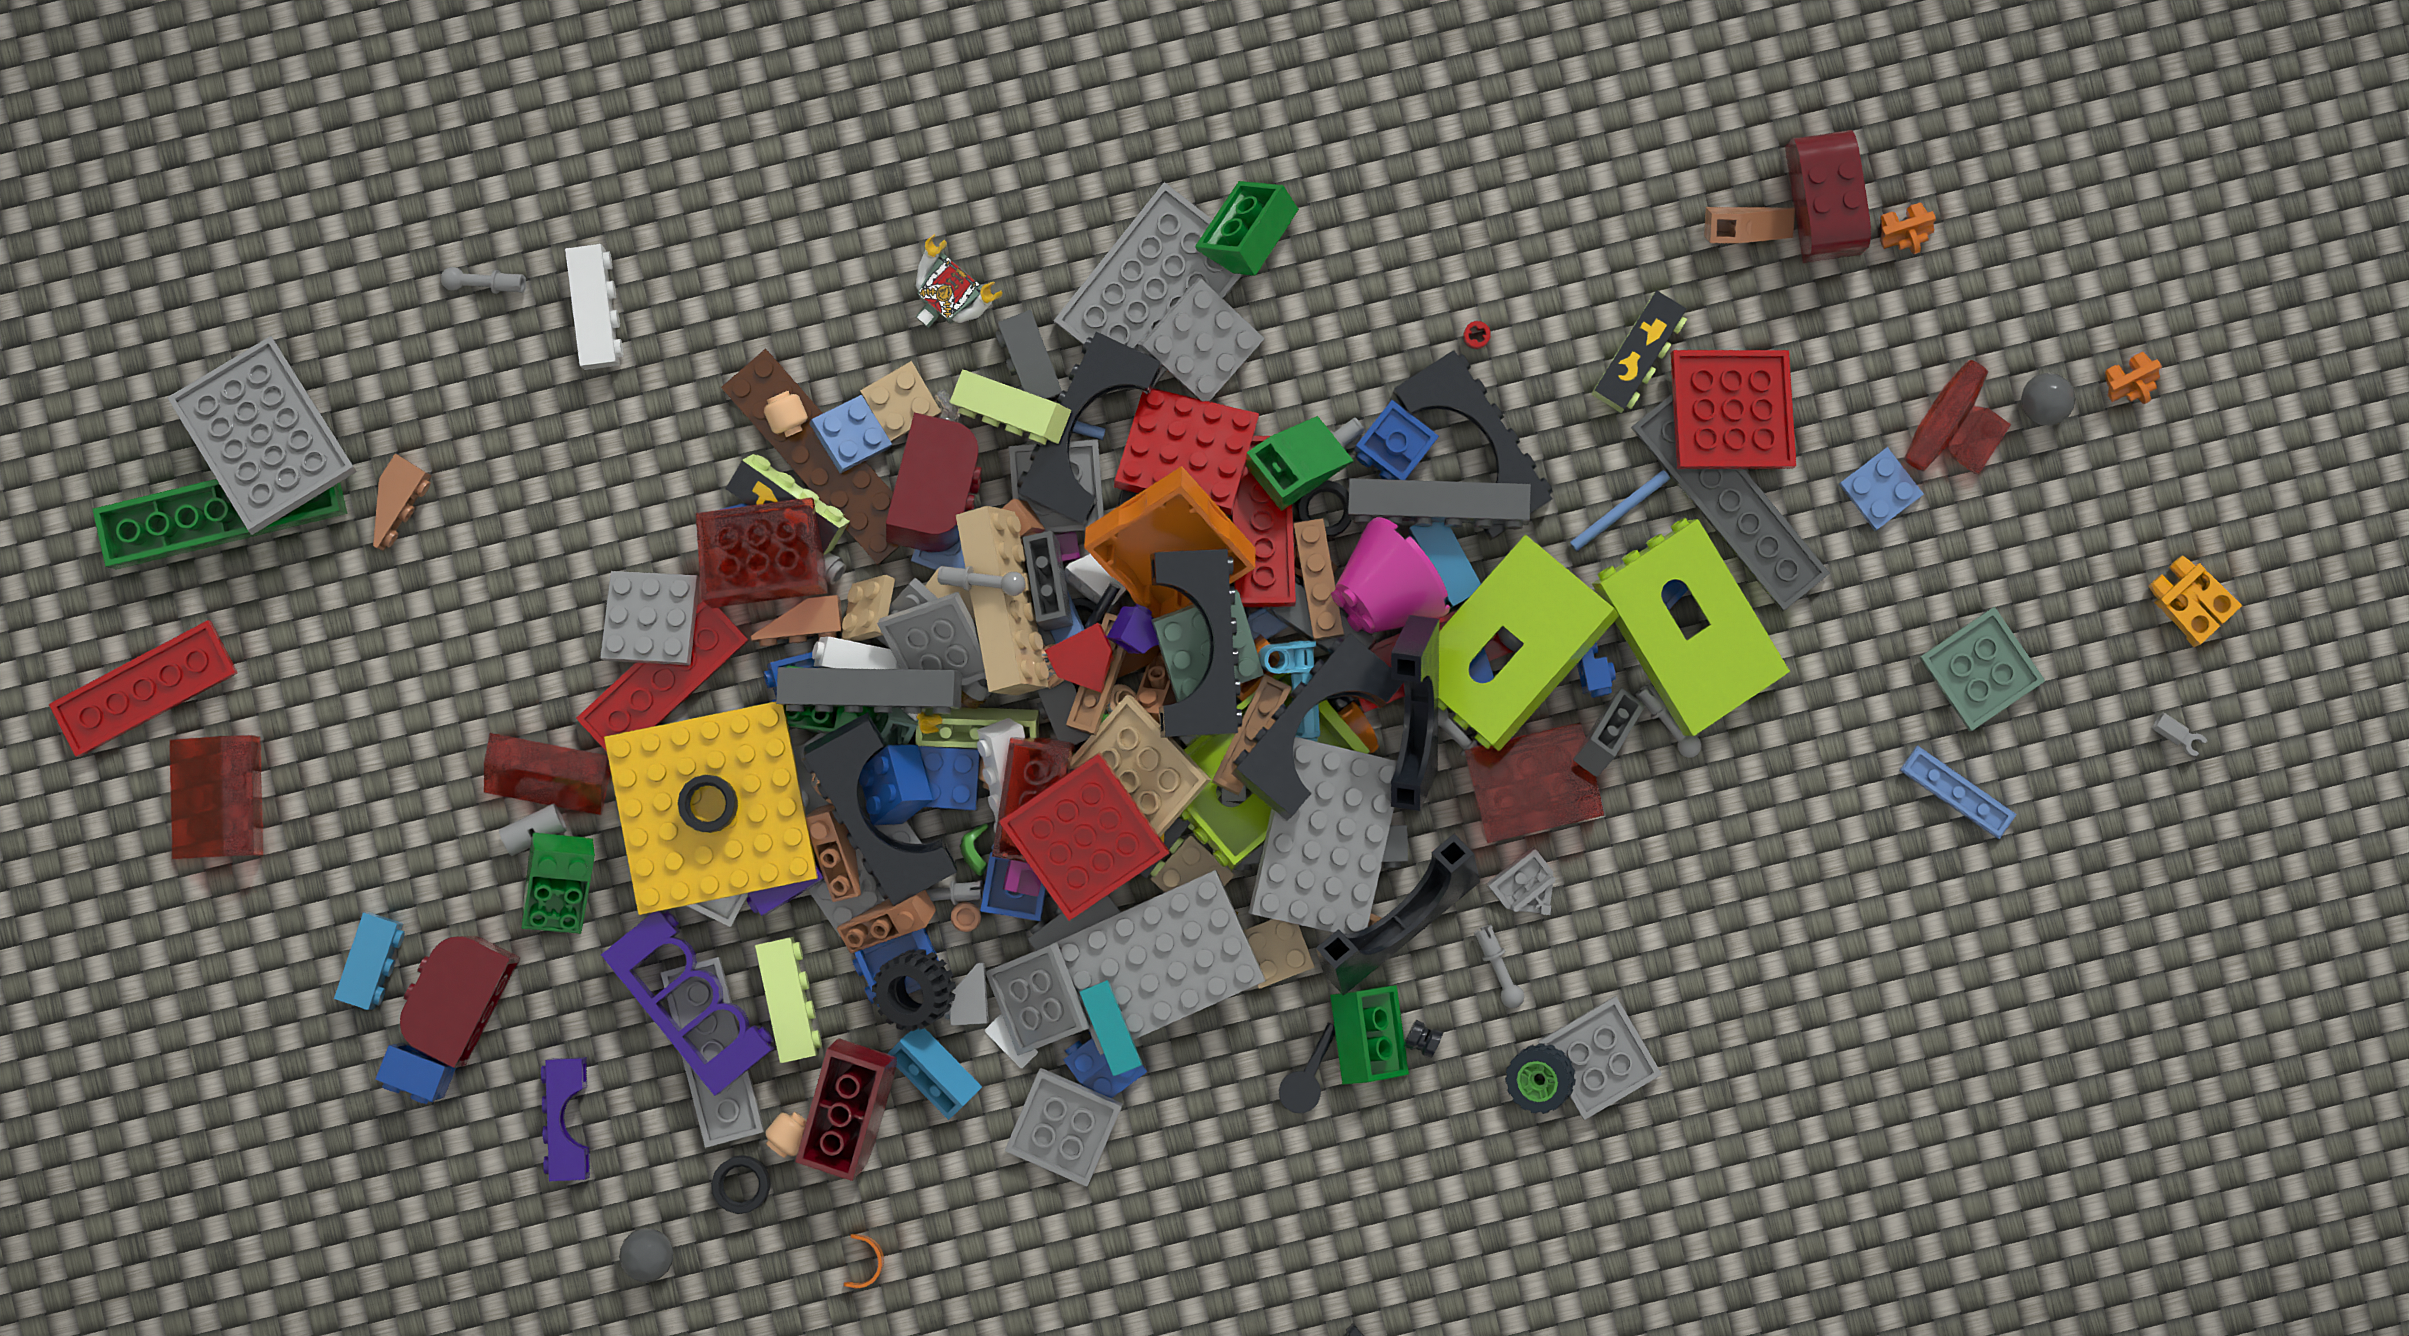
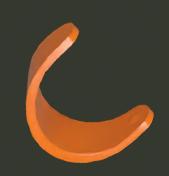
M1352 701L1339 711L1338 715L1370 750L1369 754H1371L1379 747L1377 736L1362 709Z
M851 1234L850 1238L866 1241L874 1248L878 1257V1268L872 1279L863 1283L844 1282L843 1286L851 1288L867 1287L882 1272L884 1266L883 1251L872 1238Z

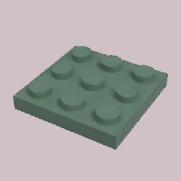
M1234 589L1235 604L1231 605V617L1236 618L1237 634L1233 636V648H1237L1239 654L1238 666H1234L1235 678H1239L1241 684L1263 676L1264 673L1239 592ZM1194 604L1151 619L1177 702L1186 698L1198 686L1204 676L1209 660L1210 643L1207 627Z
M1992 607L1919 657L1969 731H1973L2045 682V679L1995 607Z

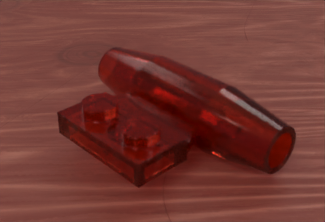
M1968 360L1942 388L1918 425L1904 457V460L1910 466L1924 472L1943 450L1948 447L1953 459L1974 474L1981 472L2011 426L2010 423L1989 408L1974 406L1989 373L1984 366L1973 360Z

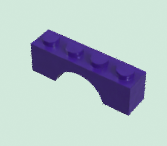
M1138 604L1135 607L1123 606L1107 635V639L1128 653L1144 654L1151 647L1159 645L1151 619H1154L1151 616L1152 612Z
M587 1057L545 1060V1065L541 1067L542 1084L546 1083V1096L542 1097V1112L547 1114V1126H543V1143L548 1144V1156H544L543 1162L544 1173L549 1174V1181L586 1180L590 1178L589 1147L578 1143L571 1137L567 1131L564 1116L570 1099L577 1092L587 1088Z

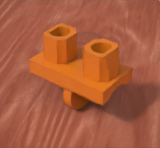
M1917 203L1906 209L1908 217L1906 220L1899 222L1895 212L1881 215L1880 226L1882 233L1880 242L1883 249L1898 245L1900 250L1909 247L1913 254L1920 253V243L1929 241L1928 235L1934 233V221H1936L1934 212H1927L1922 203Z
M2140 352L2129 360L2132 372L2125 375L2119 365H2114L2105 371L2104 377L2109 386L2108 397L2111 402L2127 396L2130 402L2138 398L2140 402L2146 404L2151 401L2149 392L2157 389L2154 381L2160 379L2159 369L2162 368V365L2158 359L2151 361L2144 352Z

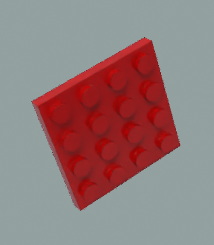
M1673 350L1670 353L1677 469H1793L1796 467L1789 350Z
M1154 388L1147 394L1142 391L1114 480V488L1140 493L1182 466L1225 514L1231 515L1246 465V453L1251 448L1259 420V413L1209 401H1201L1200 399Z
M1100 752L999 821L1068 921L1169 854L1168 848Z

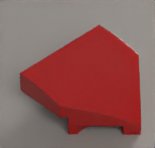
M1096 623L1045 650L1058 678L1100 693L1103 692L1104 682L1115 656H1112L1113 649L1101 624Z

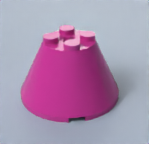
M1381 517L1374 518L1366 525L1336 584L1335 590L1331 593L1334 602L1338 606L1343 607L1349 615L1347 617L1349 625L1357 632L1363 629L1368 633H1375L1404 627L1409 615L1436 619L1443 618L1448 614L1450 606H1445L1444 598L1448 596V593L1438 571L1425 552L1410 536L1404 539L1395 531L1398 528L1395 523Z

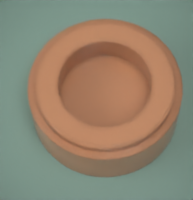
M962 902L953 908L951 922L959 931H973L981 922V912L975 904Z

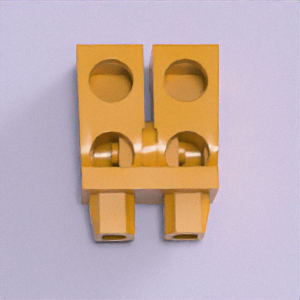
M2182 555L2169 566L2179 580L2172 585L2161 574L2149 585V588L2157 597L2154 603L2187 636L2188 642L2193 647L2201 645L2243 605L2207 572L2201 563L2194 565Z

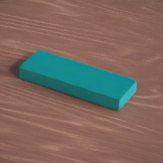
M1109 980L1080 991L1113 1077L1141 1066L1142 1061Z

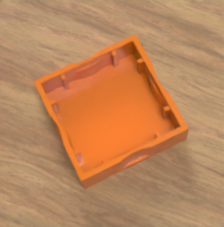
M1182 466L1093 522L1085 529L1084 548L1111 577L1115 578L1127 589L1136 604L1144 606L1152 612L1151 616L1153 618L1193 605L1186 596L1174 589L1152 585L1150 555L1154 552L1228 549V556L1233 558V574L1229 575V584L1255 569V547Z

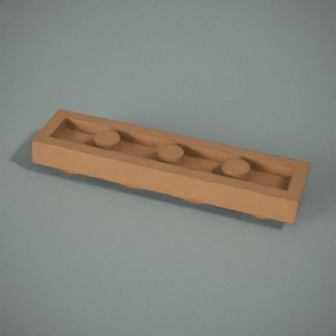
M1321 518L1294 523L1314 641L1343 637L1344 632L1339 606L1331 596V593L1335 590V582L1324 520Z
M1107 612L1101 624L1106 636L1117 618V615ZM1109 639L1108 641L1113 649L1112 656H1115L1110 664L1103 692L1100 693L1080 685L1066 723L1069 728L1094 736L1097 735L1126 653L1124 649Z
M1264 674L1242 719V727H1238V733H1235L1211 783L1239 796L1244 784L1231 774L1237 767L1233 762L1244 749L1248 752L1251 751L1256 745L1252 739L1263 726L1267 729L1272 726L1275 721L1271 716L1284 704L1292 687Z

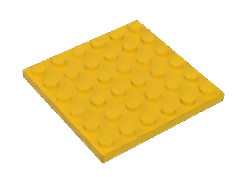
M771 702L604 737L639 915L818 879L784 705ZM705 774L721 777L730 783L736 792L738 800L737 813L731 824L721 831L712 833L696 831L686 825L679 814L677 805L679 793L685 783L694 777ZM713 786L700 787L694 792L690 801L691 811L694 816L705 822L718 819L723 814L726 805L722 792Z

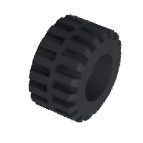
M912 949L889 960L879 968L880 972L876 973L873 979L877 982L872 985V992L876 993L873 1001L874 1005L879 1004L880 1009L878 1013L880 1016L886 1015V1022L888 1024L896 1023V1028L900 1030L906 1027L908 1031H915L918 1028L921 1030L943 1017L952 1007L950 1003L954 1001L956 995L951 991L956 988V984L950 980V977L953 976L951 969L948 971L945 969L944 966L947 963L943 959L938 961L936 959L937 954L931 952L926 955V950L919 949L916 952ZM906 976L913 978L920 985L923 991L922 1004L914 1001L908 995L905 989Z

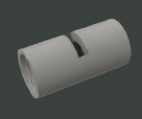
M551 804L499 829V834L508 853L514 856L530 848L532 833L558 835L567 831V827L557 806Z

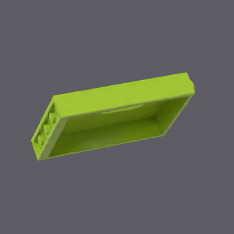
M1683 518L1670 526L1672 529L1670 533L1665 536L1658 534L1646 542L1648 547L1641 552L1634 550L1622 558L1624 563L1618 567L1609 566L1597 574L1599 579L1593 582L1592 586L1597 594L1617 611L1619 617L1614 622L1684 736H1695L1788 674L1790 670L1698 519L1687 521L1686 518ZM1673 579L1680 580L1686 584L1710 624L1688 640L1685 639L1661 596L1663 586Z
M1525 534L1439 631L1438 707L1442 711L1449 708L1456 715L1452 719L1464 730H1467L1470 726L1478 734L1474 738L1486 749H1489L1492 745L1496 750L1500 751L1619 617L1617 611ZM1504 626L1524 645L1493 680L1487 683H1478L1470 677V663L1501 627Z
M1291 673L1275 674L1272 677L1292 687ZM1292 688L1284 702L1286 707L1292 702V697L1290 696ZM1256 691L1237 706V709H1241L1242 719ZM1327 701L1318 704L1320 736L1317 738L1318 742L1365 754L1370 753V750ZM1235 734L1201 736L1184 751L1207 774L1211 781L1179 817L1183 821L1188 819L1195 828L1193 833L1203 844L1208 843L1215 851L1213 856L1222 867L1227 865L1232 871L1264 844L1272 808L1254 793L1236 807H1227L1218 800L1216 795L1218 785L1211 782Z

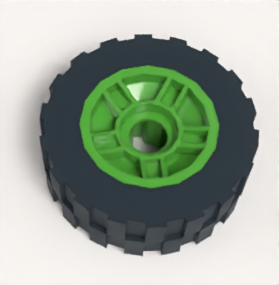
M1539 1043L1535 1046L1533 1044L1523 1049L1511 1060V1065L1506 1070L1507 1077L1505 1082L1508 1086L1507 1091L1509 1095L1511 1094L1513 1097L1512 1100L1516 1104L1518 1103L1525 1111L1529 1110L1535 1114L1538 1112L1545 1114L1550 1110H1556L1572 1094V1088L1576 1082V1079H1574L1575 1069L1571 1065L1570 1058H1567L1561 1049L1558 1050L1553 1045H1544L1545 1043ZM1538 1074H1542L1545 1077V1083L1540 1079L1536 1080Z

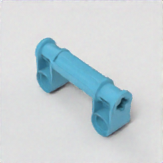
M1294 641L1285 644L1266 645L1258 653L1261 667L1271 673H1291L1292 691L1301 681L1306 685L1313 677L1309 671L1314 666L1313 648L1316 646V641ZM1277 651L1280 656L1279 662L1276 666L1271 667L1268 663V657L1272 652ZM1318 705L1310 709L1304 716L1295 737L1318 742L1317 738L1320 736Z

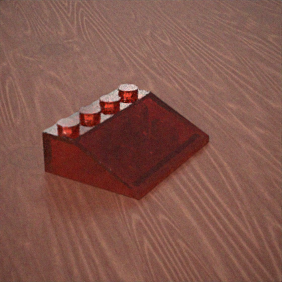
M812 497L696 513L701 600L710 608L827 593L825 560L815 503Z
M1581 722L1511 738L1500 751L1496 750L1492 745L1489 749L1482 745L1464 750L1481 830L1487 843L1604 816L1596 776L1573 760L1585 740Z
M237 735L170 740L172 859L263 856L260 736Z

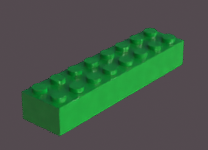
M217 479L92 509L105 567L115 570L348 514L341 482L251 535Z

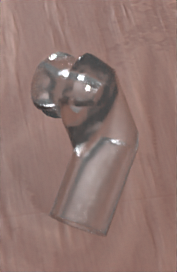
M945 389L941 390L933 397L942 408L941 419L959 423L960 413L958 412L960 407L949 403L951 396Z

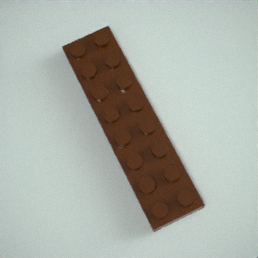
M765 348L721 388L807 486L818 495L819 499L827 506H833L843 513V517L850 521L846 530L879 566L900 547V545L886 542V520L893 492L866 461L839 473L809 424L813 418L823 414L822 411ZM789 391L790 395L796 394L799 396L808 416L806 422L801 424L802 431L788 437L785 436L784 432L774 433L764 414V407L768 405L767 399Z

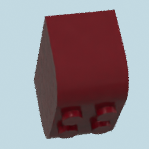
M1853 130L1792 138L1785 146L1803 263L1862 255L1870 246L1871 222L1860 151Z
M914 412L886 520L887 543L926 552H942L958 542L960 536L956 515L974 510L975 495L972 494L978 495L982 468L978 467V443L976 437L966 426L954 421Z
M456 936L441 941L433 949L429 957L425 956L417 970L420 976L416 984L411 983L403 997L406 1003L400 1015V1028L405 1040L414 1048L453 1068L467 1065L521 957L477 936Z
M840 1038L827 1048L797 1153L796 1163L853 1181L866 1166L876 1142L896 1071L897 1057Z

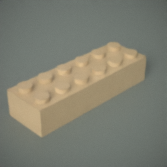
M984 506L957 514L956 520L965 568L971 566L974 573L1004 576L1008 572H1018L1025 579V589L1017 596H1009L1001 588L972 585L970 589L988 691L992 693L1021 695L1049 687L1047 681L1049 671L1042 657L1043 640L1038 632L1035 609L1030 592V579L1025 565V549L1021 544L1019 534L1021 530L1019 518L1014 511L991 506Z

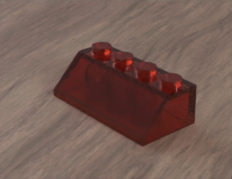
M490 733L484 759V793L545 805L555 804L561 808L602 815L611 772L608 755Z
M1010 738L992 857L1027 863L999 821L1069 773L1074 743L1048 738Z

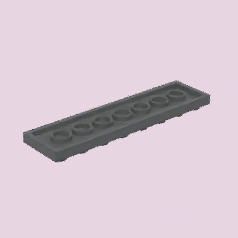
M1673 394L1631 427L1782 612L1830 574L1745 469H1677Z

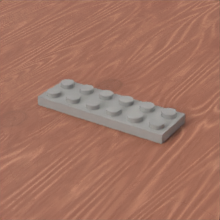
M717 957L698 962L695 970L711 972L719 979L723 987L721 1003H732L721 958ZM686 966L660 972L664 988L677 979L684 972ZM696 976L687 980L667 997L671 1016L681 1029L708 1008L713 999V989L708 981ZM722 1009L714 1012L686 1036L709 1062L737 1038L739 1028L735 1015L731 1011ZM682 1056L705 1148L765 1132L749 1070L720 1094L714 1096Z

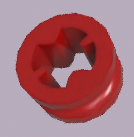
M1474 321L1465 328L1463 339L1468 347L1481 349L1487 345L1491 332L1484 322ZM1472 328H1476L1477 331H1484L1485 335L1481 337L1483 339L1482 342L1469 338V335L1472 334V331H1470Z

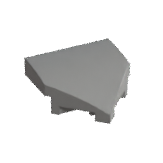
M1534 847L1530 848L1486 883L1506 909H1511L1514 912L1524 911L1543 915H1550L1551 913L1550 902L1555 877L1553 876L1552 869Z

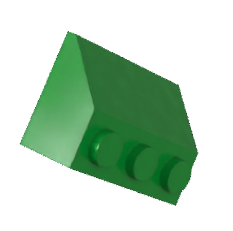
M1238 181L1195 245V248L1198 252L1234 274L1256 276L1299 209L1283 185Z
M1397 985L1349 991L1344 996L1341 993L1331 994L1342 1084L1367 1083L1409 1075L1406 1049L1403 1046L1404 1034Z

